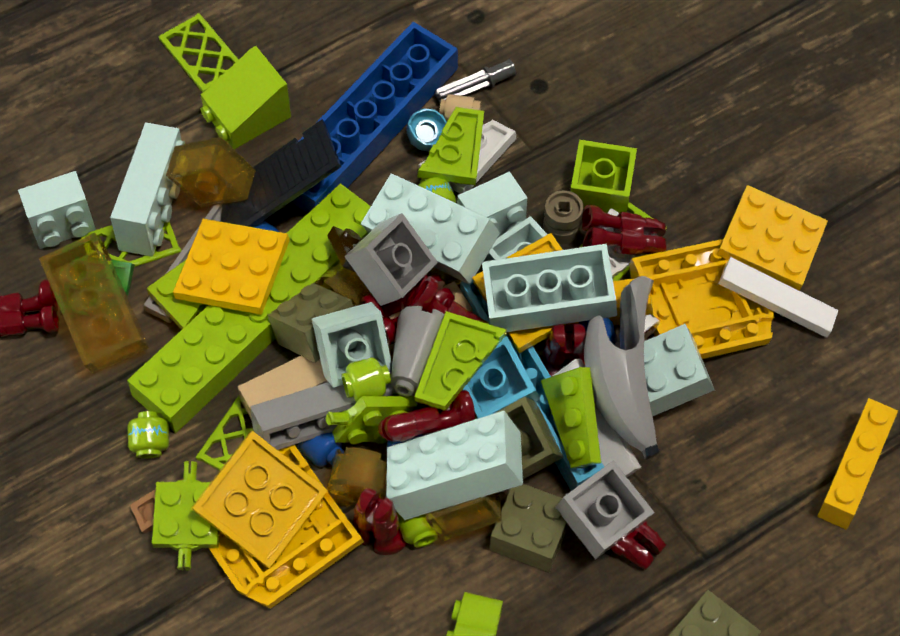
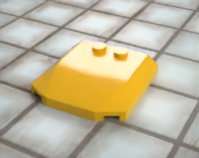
M723 239L632 258L629 263L631 279L645 276L654 280L651 289L653 315L660 321V324L653 332L654 336L686 324L695 340L702 359L770 343L773 336L771 322L774 318V311L718 284L728 261L717 255Z
M295 445L278 450L323 486ZM327 491L270 568H266L220 531L219 547L209 548V550L240 594L271 609L364 541Z

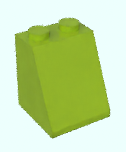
M257 46L251 48L201 94L203 107L200 110L203 117L208 123L213 122L220 139L223 142L228 141L233 149L291 118L287 83Z

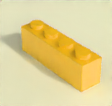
M868 398L817 517L843 529H848L898 410Z

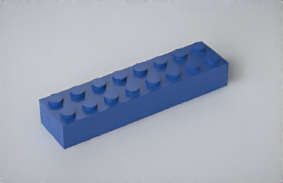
M412 22L318 120L322 119L325 122L342 167L290 203L308 214L340 183L348 188L402 130L412 114L419 111L435 94V90L441 88L458 69V49L417 23Z

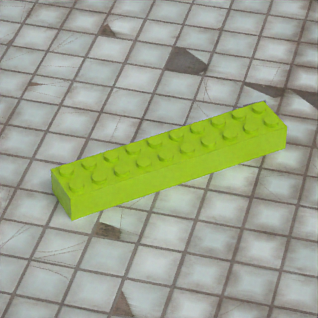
M340 183L287 232L290 241L262 315L208 305L127 380L133 398L147 410L157 412V417L167 420L169 428L176 434L276 339L267 316L268 314L277 309L281 303L290 300L300 293L304 287L312 283L329 289L349 270L342 267L327 235L332 227L335 226L342 230L346 228L351 229L361 238L366 237L369 233L361 225V222L371 206Z

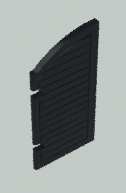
M321 119L302 133L304 139L299 142L296 138L292 139L250 169L252 175L246 178L242 174L229 183L222 206L220 222L255 227L341 168V163L325 122Z

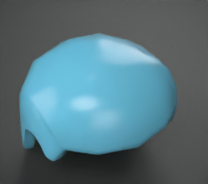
M421 109L410 117L407 124V136L411 144L417 149L429 152L439 139L447 121L435 109Z

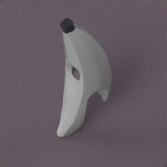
M639 276L624 287L621 292L620 349L609 340L603 318L598 315L588 323L584 343L585 367H590L593 396L598 410L610 428L629 445L642 451L644 458L647 460L660 453L656 441L644 366L645 317L654 280L645 276Z

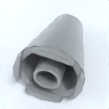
M409 306L400 312L397 319L391 370V385L400 395L411 396L416 394L445 315L438 310L433 309L432 313L422 311V306Z

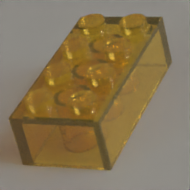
M92 233L39 258L82 362L93 374L149 348L105 244L96 233Z

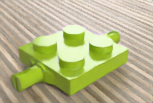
M362 396L348 410L328 412L326 414V423L328 425H337L332 431L336 443L350 442L351 444H358L361 442H376L381 444L388 441L379 434L378 426L381 420L390 415L414 411L418 405L414 396Z
M189 461L184 462L183 480L177 482H156L152 545L153 548H172L179 551L178 570H184V567L185 570H191L192 551L201 548L219 547V530L191 509L211 483L196 480L198 463L191 461V470Z

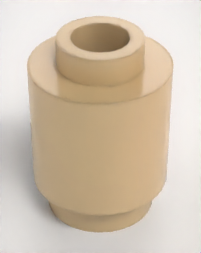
M447 94L446 99H441L439 113L448 121L456 107L481 110V101L475 100V97Z

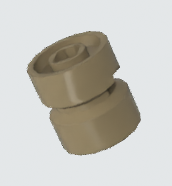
M562 190L551 194L546 200L543 230L547 234L552 233L559 244H569L580 235L583 203L579 196L571 191Z

